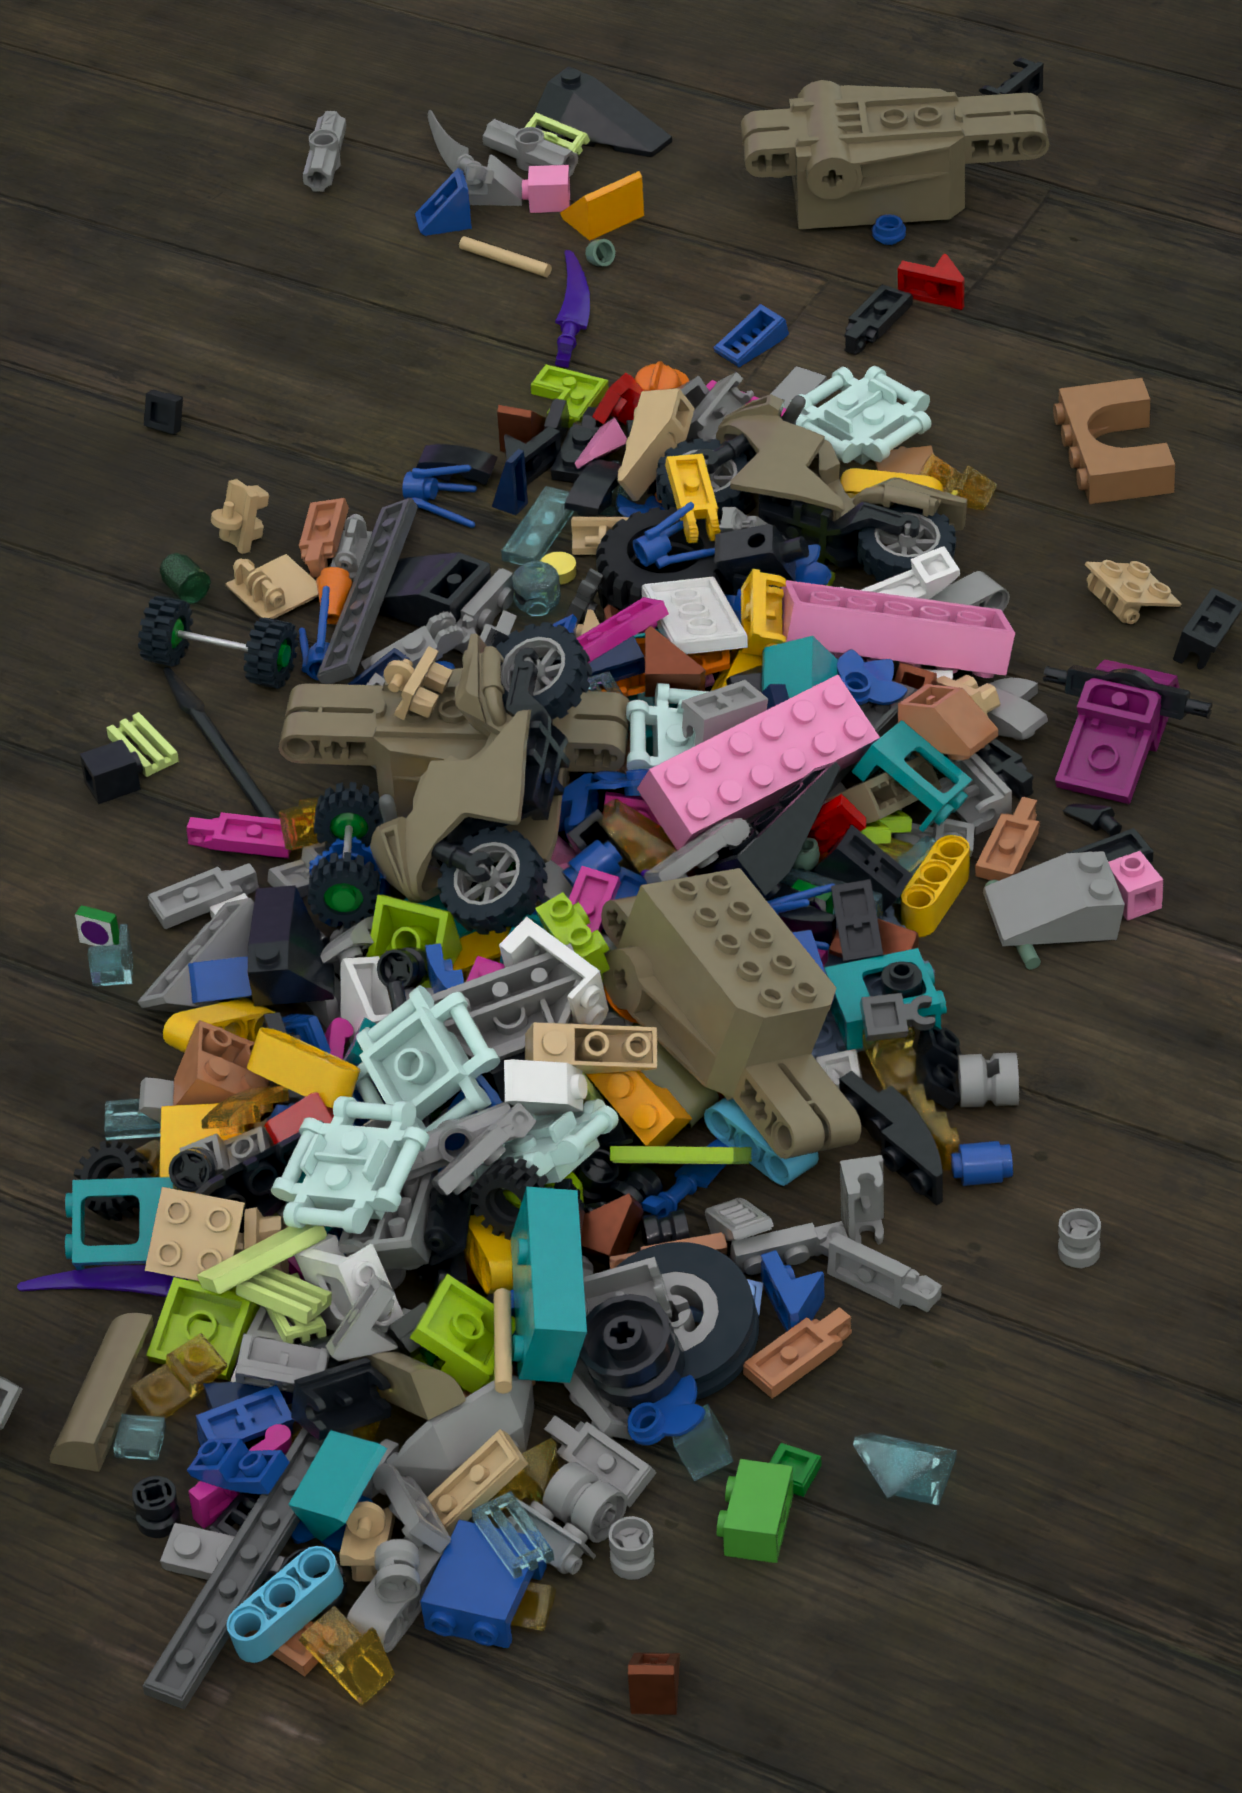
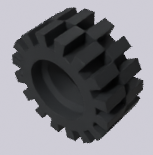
M113 1139L111 1144L106 1140L99 1142L101 1150L94 1146L88 1149L91 1157L86 1159L82 1156L79 1163L84 1165L82 1170L75 1168L74 1176L80 1180L107 1179L114 1170L123 1167V1178H154L149 1175L154 1172L153 1166L148 1163L149 1160L127 1143ZM135 1196L90 1197L85 1199V1206L109 1221L110 1218L115 1221H122V1214L127 1218L134 1216L133 1207L140 1210L139 1199Z
M507 1157L504 1161L502 1159L497 1160L476 1180L477 1182L471 1190L474 1192L470 1197L471 1204L478 1205L473 1211L476 1217L483 1215L485 1218L481 1224L485 1228L491 1224L494 1227L492 1234L495 1236L505 1232V1239L511 1240L520 1208L513 1206L505 1198L502 1188L514 1193L522 1203L526 1187L545 1188L544 1185L548 1182L545 1174L540 1178L535 1174L539 1168L534 1164L529 1169L526 1168L527 1160L520 1158L516 1163L514 1157Z

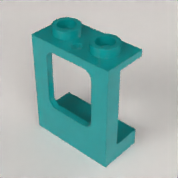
M902 720L874 742L852 770V773L864 782L881 767L932 810L919 827L922 832L934 822L940 826L951 813H955L969 796L964 790L973 780ZM913 751H916L956 785L948 792L942 793L912 769L904 759Z
M918 948L824 967L827 977L837 988L834 995L835 1000L830 1010L846 1050L863 1048L864 1026L860 1000L861 997L870 996L863 977L868 974L882 972L886 966L894 962H910L921 970L922 995L932 997V1003L929 1008H921L917 1012L922 1017H935L934 1026L941 1029V1015L947 1012L945 997L942 990L936 991L933 968L930 963H924ZM918 996L904 998L903 1002L904 1004H909Z
M170 1177L72 1180V1193H66L65 1197L66 1217L72 1218V1234H66L65 1236L66 1259H72V1264L77 1270L84 1269L86 1265L146 1264L162 1187L179 1189L171 1182ZM135 1196L139 1199V1240L135 1244L85 1245L86 1198Z

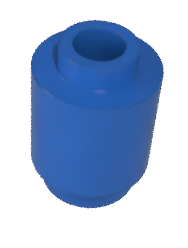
M595 840L567 862L569 867L562 871V874L573 888L581 866L615 876L621 871L618 863L623 859L609 841L602 844L599 840Z
M999 1141L959 1144L958 1153H951L953 1178H961L962 1186L1002 1183L1003 1178L1013 1177L1010 1144L1000 1145Z

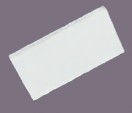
M715 577L642 585V598L646 597L664 601L669 615L657 621V627L665 638L685 654L748 648L747 634Z

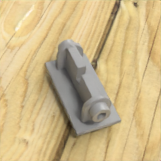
M353 514L345 520V530L342 532L338 551L331 563V567L347 570L351 580H354L372 534V531H367L366 522L359 514Z
M516 1497L514 1498L513 1502L521 1511L517 1516L511 1515L506 1520L504 1530L543 1538L547 1542L544 1546L546 1562L562 1574L569 1572L572 1575L577 1573L582 1566V1559L580 1557L583 1553L592 1559L596 1557L585 1544L589 1537L577 1527L567 1522L562 1528L552 1521L555 1515L540 1503L533 1500L531 1505L528 1506Z

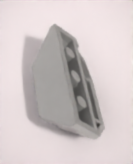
M251 897L227 902L217 911L212 920L198 932L138 1000L141 1008L178 1013L218 1004L192 1003L188 964L248 956V943L254 902Z
M571 944L566 945L568 948L574 951ZM549 952L437 992L431 996L436 1005L448 995L461 992L468 1002L467 1011L487 1046L495 1049L500 1060L525 1051V1033L533 1022L568 1024L572 1012L567 996L584 978ZM450 1017L444 1024L449 1032L455 1034L467 1057L471 1059L474 1055L455 1021Z
M438 1169L406 1181L400 1192L402 1201L397 1211H385L382 1220L370 1219L364 1232L361 1234L347 1233L343 1229L338 1243L340 1252L352 1255L367 1245L373 1244L385 1269L400 1267L404 1270L419 1268L423 1264H428L432 1250L424 1241V1233L427 1229L428 1214L432 1212L429 1208L431 1200L430 1190L434 1187L431 1184V1180L438 1174Z
M512 1375V1390L505 1394L498 1393L495 1390V1380L467 1396L465 1398L466 1401L427 1421L405 1442L399 1453L394 1452L385 1462L395 1466L402 1477L408 1475L413 1478L422 1492L429 1496L499 1429L510 1435L521 1454L525 1456L534 1413L532 1380L518 1379V1376Z

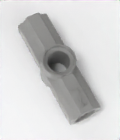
M325 111L323 116L318 117L315 131L309 136L310 150L303 172V183L309 186L312 191L324 192L326 187L332 185L335 171L341 165L340 150L346 131V119L341 117L337 111Z
M494 119L487 124L486 131L483 134V145L516 158L518 168L529 171V166L569 165L570 177L573 175L574 169L578 164L577 153L545 140L543 131L536 127L518 129Z
M509 1103L497 1104L459 1120H445L436 1129L426 1132L430 1137L424 1151H419L406 1181L447 1166L491 1124H495L511 1109ZM453 1133L464 1134L465 1142L461 1148L453 1151L445 1148V1141L448 1136ZM510 1137L506 1142L516 1139V1137Z

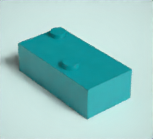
M526 1187L511 1235L516 1335L512 1336V1361L518 1364V1379L570 1383L587 1334L578 1190Z

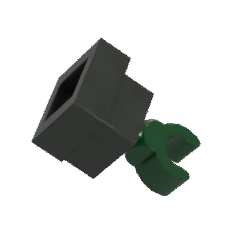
M422 1302L389 1325L387 1334L394 1339L401 1353L412 1358L420 1353L424 1362L433 1367L434 1362L442 1359L410 1339L412 1332L427 1307V1304Z

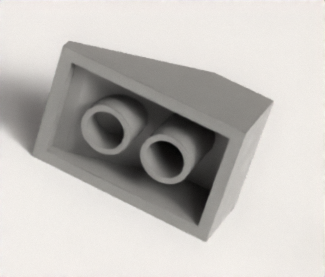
M1104 851L1066 853L985 886L983 890L1002 946L1117 940L1125 903Z

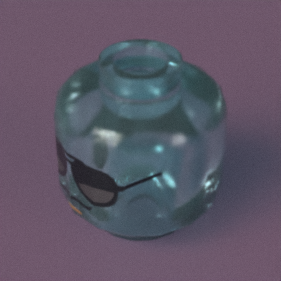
M533 560L521 565L514 571L512 577L513 599L516 607L531 616H543L559 604L561 598L560 577L558 571L552 565Z

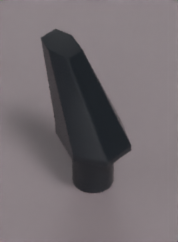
M1073 803L1063 810L1064 815L1092 828L1094 831L1103 829L1108 835L1113 836L1119 834L1122 830V825L1113 818L1115 813L1110 806Z

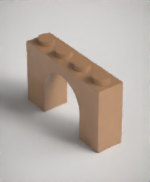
M1143 378L1059 389V403L1053 405L1054 420L1056 425L1061 424L1063 446H1069L1071 468H1077V485L1080 491L1085 490L1089 504L1174 493L1175 463L1167 443L1120 448L1108 446L1096 440L1097 437L1111 432L1149 427L1150 397Z

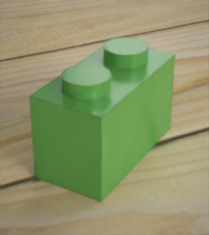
M740 1459L736 1476H729L727 1480L725 1501L729 1503L727 1511L720 1510L717 1521V1537H723L724 1556L777 1563L794 1495L793 1466Z

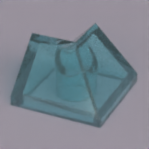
M874 1432L855 1436L853 1446L887 1499L899 1496L935 1505L940 1504L956 1460V1450Z

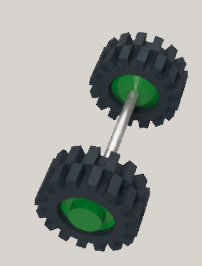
M157 595L154 596V600L151 599L148 602L149 608L146 607L143 612L145 619L141 618L140 625H143L142 631L138 633V638H141L138 648L141 649L140 656L144 657L143 660L168 666L178 665L180 658L185 656L184 649L189 647L190 643L187 641L189 639L246 651L247 653H244V660H247V663L244 665V671L247 672L245 677L250 683L280 689V687L285 685V680H289V671H293L294 668L293 659L297 657L295 648L298 647V640H295L298 634L294 624L265 617L259 618V621H256L254 624L255 630L251 629L249 634L251 640L244 644L192 633L190 626L193 625V618H190L193 612L192 608H189V602Z
M343 782L336 784V792L331 787L327 788L325 796L320 795L315 809L314 833L317 834L318 842L320 844L325 842V849L329 851V847H332L331 844L336 842V839L344 840L343 859H339L337 853L330 854V862L323 857L319 860V866H313L309 877L308 905H311V912L313 915L319 913V920L323 923L328 918L331 919L330 926L337 928L338 922H344L345 929L351 928L352 921H355L357 924L364 920V917L374 916L377 895H380V875L378 870L374 871V864L369 861L364 865V857L361 855H357L355 860L351 859L352 838L356 837L357 840L362 841V844H365V847H369L374 831L378 826L384 824L379 807V794L374 791L369 795V787L364 784L361 790L356 789V782H350L348 789H344Z

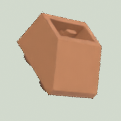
M926 684L898 703V723L901 720L904 721L940 753L947 754L949 759H969L973 754L998 737V728L963 688ZM916 751L912 752L913 755L921 756Z
M199 1020L194 1027L174 1078L173 1106L244 1102L248 1131H250L254 1127L253 1125L269 1109L270 1099L269 1080L247 1069L255 1042Z

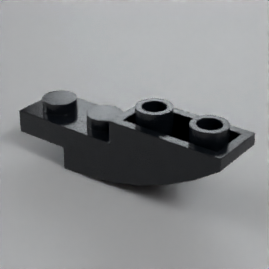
M853 1071L839 1078V1090L856 1110L861 1125L868 1130L873 1139L881 1141L880 1155H882L883 1163L887 1169L897 1172L910 1183L916 1193L924 1195L936 1206L942 1203L943 1172L940 1155L928 1126L916 1109L892 1085L878 1093Z

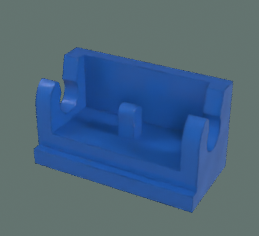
M274 1385L196 1415L198 1442L202 1446L208 1439L241 1438L245 1443L264 1436L266 1430L276 1424L287 1426L291 1434H293L294 1419L291 1418V1412L278 1386Z

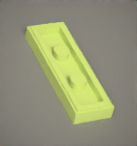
M306 1224L302 1228L287 1227L199 1273L197 1277L203 1289L221 1294L326 1239L325 1237L328 1235L324 1226Z

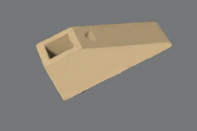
M679 388L641 391L638 406L634 410V421L630 436L626 440V451L622 466L618 470L617 480L633 501H638L655 480L658 461L660 457H665V451L670 447L675 449L678 443L687 439L695 408Z
M533 1022L525 1033V1060L569 1063L582 1070L584 1074L657 1069V1027Z

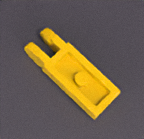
M703 454L667 456L665 467L677 510L689 502L694 503V508L680 518V521H683L687 542L696 543L698 540L699 531L696 519H706L708 538L710 541H715V534H719L721 531L717 516L718 506Z

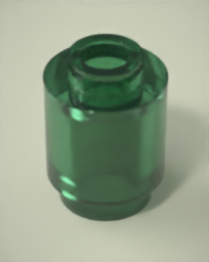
M173 553L167 556L161 563L160 574L162 581L181 600L195 603L205 597L210 588V577L189 556Z

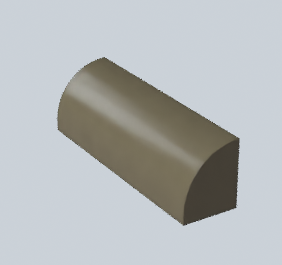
M918 756L906 761L912 769L937 790L942 788L932 764L925 758ZM885 771L825 799L826 802H829L842 794L866 817V824L877 821L919 800Z
M127 1313L116 1317L111 1322L50 1454V1463L95 1472L100 1471L148 1365L149 1359L146 1354L155 1332L152 1315Z
M396 1350L349 1359V1362L367 1357L371 1361V1365L382 1373L391 1385L390 1389L384 1391L377 1387L380 1397L428 1421L466 1401L461 1387L450 1375Z

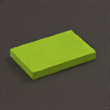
M610 1146V1161H613V1163L749 1164V1162H752V1147Z

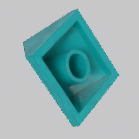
M814 636L765 647L762 658V691L769 684H785L790 699L838 674V659Z
M330 1430L288 1504L315 1538L323 1541L346 1523L388 1448L379 1443Z

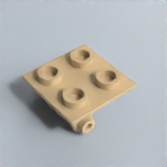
M287 554L256 569L251 560L238 559L233 565L235 579L225 583L226 587L260 618H277L319 597L316 580Z
M1110 560L1085 563V566L1092 572L1086 580L1088 589L1110 611H1113L1122 623H1136L1140 617L1138 612L1141 606L1181 607L1182 605L1171 594V589L1159 582L1150 573L1149 567L1137 561L1116 563Z
M162 1187L145 1271L199 1281L197 1277L199 1273L234 1256L245 1203Z

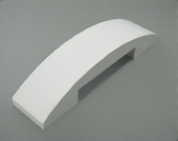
M945 546L910 559L911 570L861 590L929 600L960 576V570Z

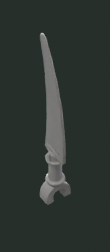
M429 110L428 121L437 148L447 166L453 172L457 168L461 169L465 173L467 181L474 182V179H477L486 184H492L495 171L482 166L478 161H474L473 157L469 155L468 147L452 139L441 127L432 110Z

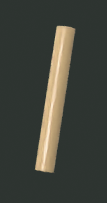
M463 236L459 242V248L546 278L552 270L550 264Z
M504 1288L497 1289L494 1292L495 1390L501 1394L509 1393L512 1390L511 1293Z

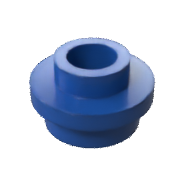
M891 214L883 215L877 218L872 228V236L882 244L893 245L904 239L906 227L900 217Z

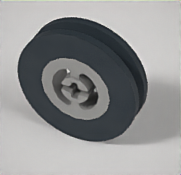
M671 1242L648 1247L631 1255L617 1267L655 1257L665 1283L673 1316L669 1320L684 1350L685 1367L681 1378L692 1375L697 1385L696 1400L714 1394L732 1382L741 1373L744 1362L752 1357L759 1334V1318L750 1285L741 1269L730 1258L708 1246L690 1242ZM689 1306H693L703 1312L701 1323L697 1328Z

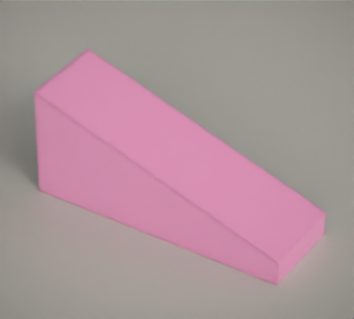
M615 417L597 430L576 460L575 465L577 469L589 464L593 459L598 460L626 445L627 438Z

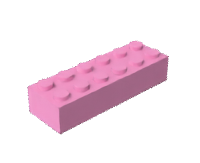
M786 580V586L781 588L784 590L782 598L783 635L786 636V642L814 636L836 658L841 657L845 652L852 649L868 662L891 659L899 661V664L901 662L921 668L923 664L936 666L937 670H953V673H957L958 669L972 671L974 675L982 678H993L994 674L1004 676L1007 674L1015 632L1001 609Z
M837 674L649 769L637 789L676 850H679L717 823L725 821V819L743 818L745 820L778 803V799L814 768L836 761L841 767L840 770L860 761L870 746L880 737Z

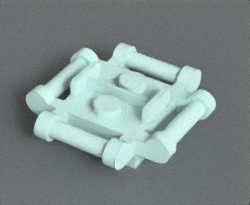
M877 366L870 367L865 377L861 380L854 378L846 367H840L832 373L830 379L806 395L799 394L805 398L806 404L796 421V425L825 436L824 440L831 443L838 460L844 463L855 460L863 465L870 459L881 462L890 455L891 450L916 433L923 434L932 425L930 417L924 412L929 406L930 396L920 390L913 391L886 376V372ZM837 390H842L841 393H839L838 395H836L820 407H815L816 404H818L819 402H821ZM897 398L902 400L906 404L902 405L898 403Z
M657 683L655 706H649L643 700H633L627 703L626 718L630 721V753L627 755V769H651L694 747V740L696 738L694 728L691 737L685 738L683 735L682 721L684 709L681 707L682 700L709 691L670 688L669 684ZM669 703L678 704V707L669 708ZM645 724L653 725V756L646 752Z
M419 985L409 993L410 998L371 1029L365 1027L356 1035L363 1053L359 1055L362 1063L357 1066L360 1068V1074L354 1090H358L364 1102L384 1104L383 1100L386 1104L394 1105L397 1101L412 1102L416 1108V1119L413 1127L428 1132L436 1129L445 1120H459L471 1115L476 1110L480 1112L491 1105V1100L483 1088L479 1086L476 1078L482 1073L496 1068L500 1063V1058L495 1049L487 1046L467 1011L468 1002L461 992L452 993L435 1005L430 993ZM450 1017L455 1021L474 1055L470 1060L455 1034L449 1032L444 1024ZM462 1089L465 1098L428 1127H425L422 1120Z
M339 1096L333 1105L334 1117L330 1124L322 1123L310 1117L305 1118L299 1129L301 1136L283 1175L275 1179L271 1188V1192L275 1197L289 1202L283 1212L285 1224L288 1227L302 1228L306 1224L343 1228L347 1233L361 1234L364 1232L370 1219L382 1220L385 1211H397L402 1201L400 1192L419 1151L425 1150L430 1139L424 1130L413 1127L416 1119V1108L412 1102L397 1101L394 1105L357 1102L353 1097ZM356 1118L392 1121L389 1129L352 1126ZM302 1172H304L306 1177L303 1183H298Z
M601 1099L586 1101L583 1105V1111L580 1112L569 1111L540 1116L530 1113L536 1120L535 1125L524 1138H516L503 1143L502 1145L506 1151L497 1160L502 1159L504 1161L507 1157H514L516 1163L520 1158L527 1160L526 1168L529 1169L533 1164L539 1168L535 1173L539 1178L545 1174L548 1178L546 1184L561 1182L600 1147L597 1137L600 1134L609 1133L617 1126L619 1121L618 1115L613 1108L606 1106ZM483 1162L471 1173L475 1179L469 1186L473 1187L477 1182L476 1180L491 1165L486 1166Z

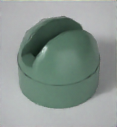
M596 239L590 242L585 252L587 261L598 267L610 265L615 258V248L612 242L607 239Z
M806 838L793 865L795 869L800 871L804 868L805 871H811L817 866L820 852L818 842L815 839Z

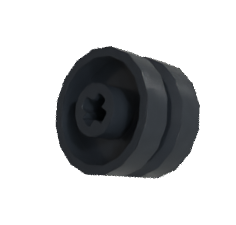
M625 1294L607 1299L595 1306L586 1316L587 1334L579 1355L602 1398L615 1406L635 1408L641 1403H655L667 1396L678 1384L685 1367L684 1350L674 1333L669 1317L659 1303L647 1296Z

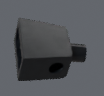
M771 524L715 534L714 563L732 586L735 573L749 576L752 569H758L762 573L779 575L786 580L795 581L796 561L809 556V547L803 536L785 540L775 525Z

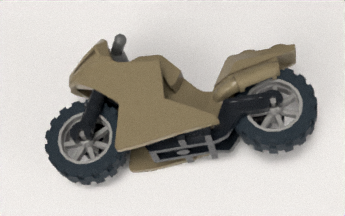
M770 394L753 400L725 416L718 426L717 440L711 439L708 442L703 441V439H693L691 443L686 441L680 442L675 449L672 447L667 449L665 457H660L658 461L656 495L658 501L662 500V507L665 510H669L670 507H676L665 467L666 457L703 454L718 506V520L722 519V507H736L743 512L744 505H748L751 500L755 508L747 516H758L767 524L775 525L786 540L803 536L808 545L818 544L821 547L817 560L818 563H822L833 571L839 567L848 568L857 564H864V571L869 576L872 574L876 576L875 580L878 582L911 570L910 559L945 546L954 560L956 548L955 530H963L965 527L968 499L902 478H890L872 487L865 488L850 498L845 493L839 480L840 462L831 443L824 440L825 436L796 425V421L806 404L805 398L800 395L792 399L782 417L784 399Z
M542 622L541 626H536L535 624L524 626L525 630L519 633L517 630L508 635L509 639L505 643L501 641L496 648L486 646L478 634L470 635L468 648L463 653V670L460 683L455 688V702L457 708L470 725L488 737L485 746L470 759L459 760L449 755L444 760L430 761L427 771L420 777L412 801L413 810L407 818L398 817L395 801L391 795L384 794L379 798V807L384 824L378 826L374 831L370 849L384 878L413 903H423L439 894L441 902L458 923L466 930L472 932L475 929L478 934L489 935V931H495L496 934L507 931L506 927L511 925L516 927L523 921V917L527 914L531 915L536 910L535 904L538 899H543L545 894L543 884L547 883L548 880L547 873L543 868L546 867L545 863L551 860L558 838L562 795L564 793L563 768H569L570 760L563 752L568 744V739L552 722L556 717L561 719L568 715L567 710L572 706L576 708L582 701L580 696L583 692L587 693L590 686L588 677H592V667L588 663L590 661L588 654L572 632L569 633L565 627L561 625L554 627L549 622ZM557 657H561V664L551 666ZM500 861L496 867L493 866L494 862ZM516 862V870L506 872L511 863ZM482 894L484 895L483 901H474Z

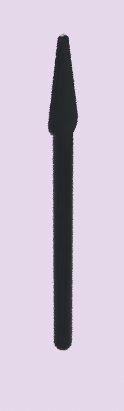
M164 667L163 672L179 707L190 715L259 816L280 819L204 711V703L171 668Z

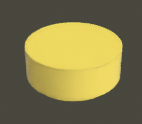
M552 552L540 560V576L549 584H566L576 576V560L569 553Z

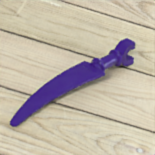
M566 250L564 253L567 268L566 293L561 310L555 321L556 324L561 325L562 334L557 339L558 352L555 365L565 368L569 367L572 350L577 345L575 336L579 333L580 329H587L590 315V293L586 277L578 259L570 250Z
M146 1265L103 1266L34 1278L20 1282L17 1288L19 1291L104 1289L167 1297L173 1277L175 1276L145 1271Z

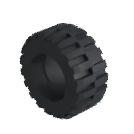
M660 507L651 508L646 513H641L640 511L633 513L629 516L628 520L621 519L615 523L612 530L609 529L597 547L596 568L597 572L603 575L598 586V597L600 598V605L603 611L608 605L622 611L642 598V585L715 577L725 595H733V586L714 563L715 555L669 564L661 569H658L655 563L645 567L639 561L633 548V540L645 535V531L664 521L677 511V507H670L669 510H660ZM706 519L696 520L699 531L696 543L687 542L684 529L668 537L672 550L667 555L715 548V541H710L708 538Z

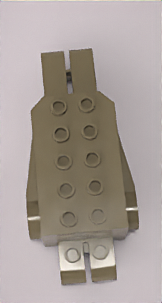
M819 80L803 87L798 94V98L789 99V109L753 111L744 116L740 125L745 167L751 175L762 178L792 176L798 229L873 225L877 218L888 214L900 217L902 222L948 220L965 209V164L1036 159L1045 155L1050 145L1041 100L1032 93L958 97L955 92H946L942 89L839 86L832 81Z
M463 668L451 669L453 673L443 694L426 686L423 687L439 695L437 704L429 719L412 711H409L405 720L394 716L395 710L402 700V691H390L388 688L389 684L386 681L383 686L299 684L291 690L278 749L286 760L299 764L376 766L379 798L384 794L391 795L395 801L398 817L407 818L413 810L412 801L420 777L427 771L430 761L444 760L449 755L459 760L470 759L485 746L488 737L474 729L456 706L455 688L460 683ZM583 692L580 696L582 701L576 708L572 706L567 710L568 715L561 719L558 717L553 719L552 724L568 739V744L563 752L570 760L569 768H563L564 788L577 779L578 772L616 771L624 765L630 721L626 718V705L630 700L626 696L616 692Z
M740 868L644 884L640 886L636 896L605 902L601 913L602 925L607 936L617 949L610 951L606 957L610 969L603 973V981L609 997L618 1008L627 1010L642 1027H657V1041L704 1087L722 1093L727 1100L734 1099L780 1158L788 1159L857 1143L861 1135L859 1115L811 1054L837 988Z

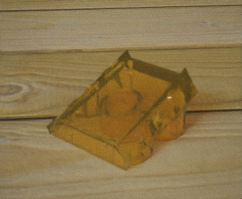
M618 799L611 800L604 805L603 825L608 829L617 844L628 853L640 873L642 870L652 869L677 851L663 828Z

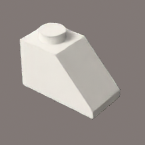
M379 956L344 958L341 962V1018L349 1021L353 1027L354 1032L349 1039L350 1044L364 1017L377 1024L392 1012L387 987L382 984L377 974Z
M504 1060L505 1102L511 1105L520 1103L529 1113L536 1116L583 1111V1099L587 1096L588 1088L586 1078L579 1068L564 1062Z

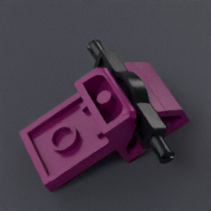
M1104 659L1095 669L1073 665L1067 671L1046 666L1043 674L1045 675L1043 677L1044 682L1064 685L1066 694L1080 697L1077 704L1078 717L1055 778L1056 787L1126 804L1131 803L1148 751L1157 752L1168 718L1181 720L1187 714L1209 719L1212 712L1211 702L1190 699V691L1179 688L1176 675Z

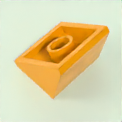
M640 171L583 196L560 212L562 219L590 241L643 217V182Z

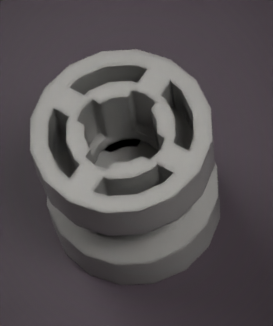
M1082 1208L1071 1209L1063 1213L1058 1225V1234L1060 1236L1058 1255L1060 1260L1074 1268H1085L1093 1265L1100 1257L1099 1238L1101 1234V1221L1094 1212Z
M632 1516L621 1518L611 1525L609 1529V1547L611 1549V1568L614 1573L628 1580L640 1579L648 1575L655 1565L653 1529L650 1524L642 1518Z
M402 1539L388 1540L377 1546L374 1552L375 1569L378 1571L375 1576V1592L377 1596L390 1603H405L413 1600L420 1592V1575L417 1572L420 1566L418 1547L414 1543Z

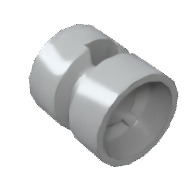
M993 1053L990 1060H985L982 1054L958 1055L960 1107H984L987 1100H991L995 1106L1019 1105L1017 1053Z
M570 1462L561 1467L550 1480L544 1493L543 1506L563 1523L566 1524L568 1522L577 1527L592 1542H601L609 1537L611 1525L623 1518L627 1507V1496L610 1483L599 1480L596 1474L579 1463Z

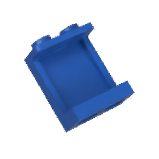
M458 1520L450 1537V1543L446 1546L420 1601L425 1628L441 1636H455L476 1641L484 1646L494 1645L509 1648L512 1642L511 1622L531 1578L541 1580L547 1568L543 1538Z

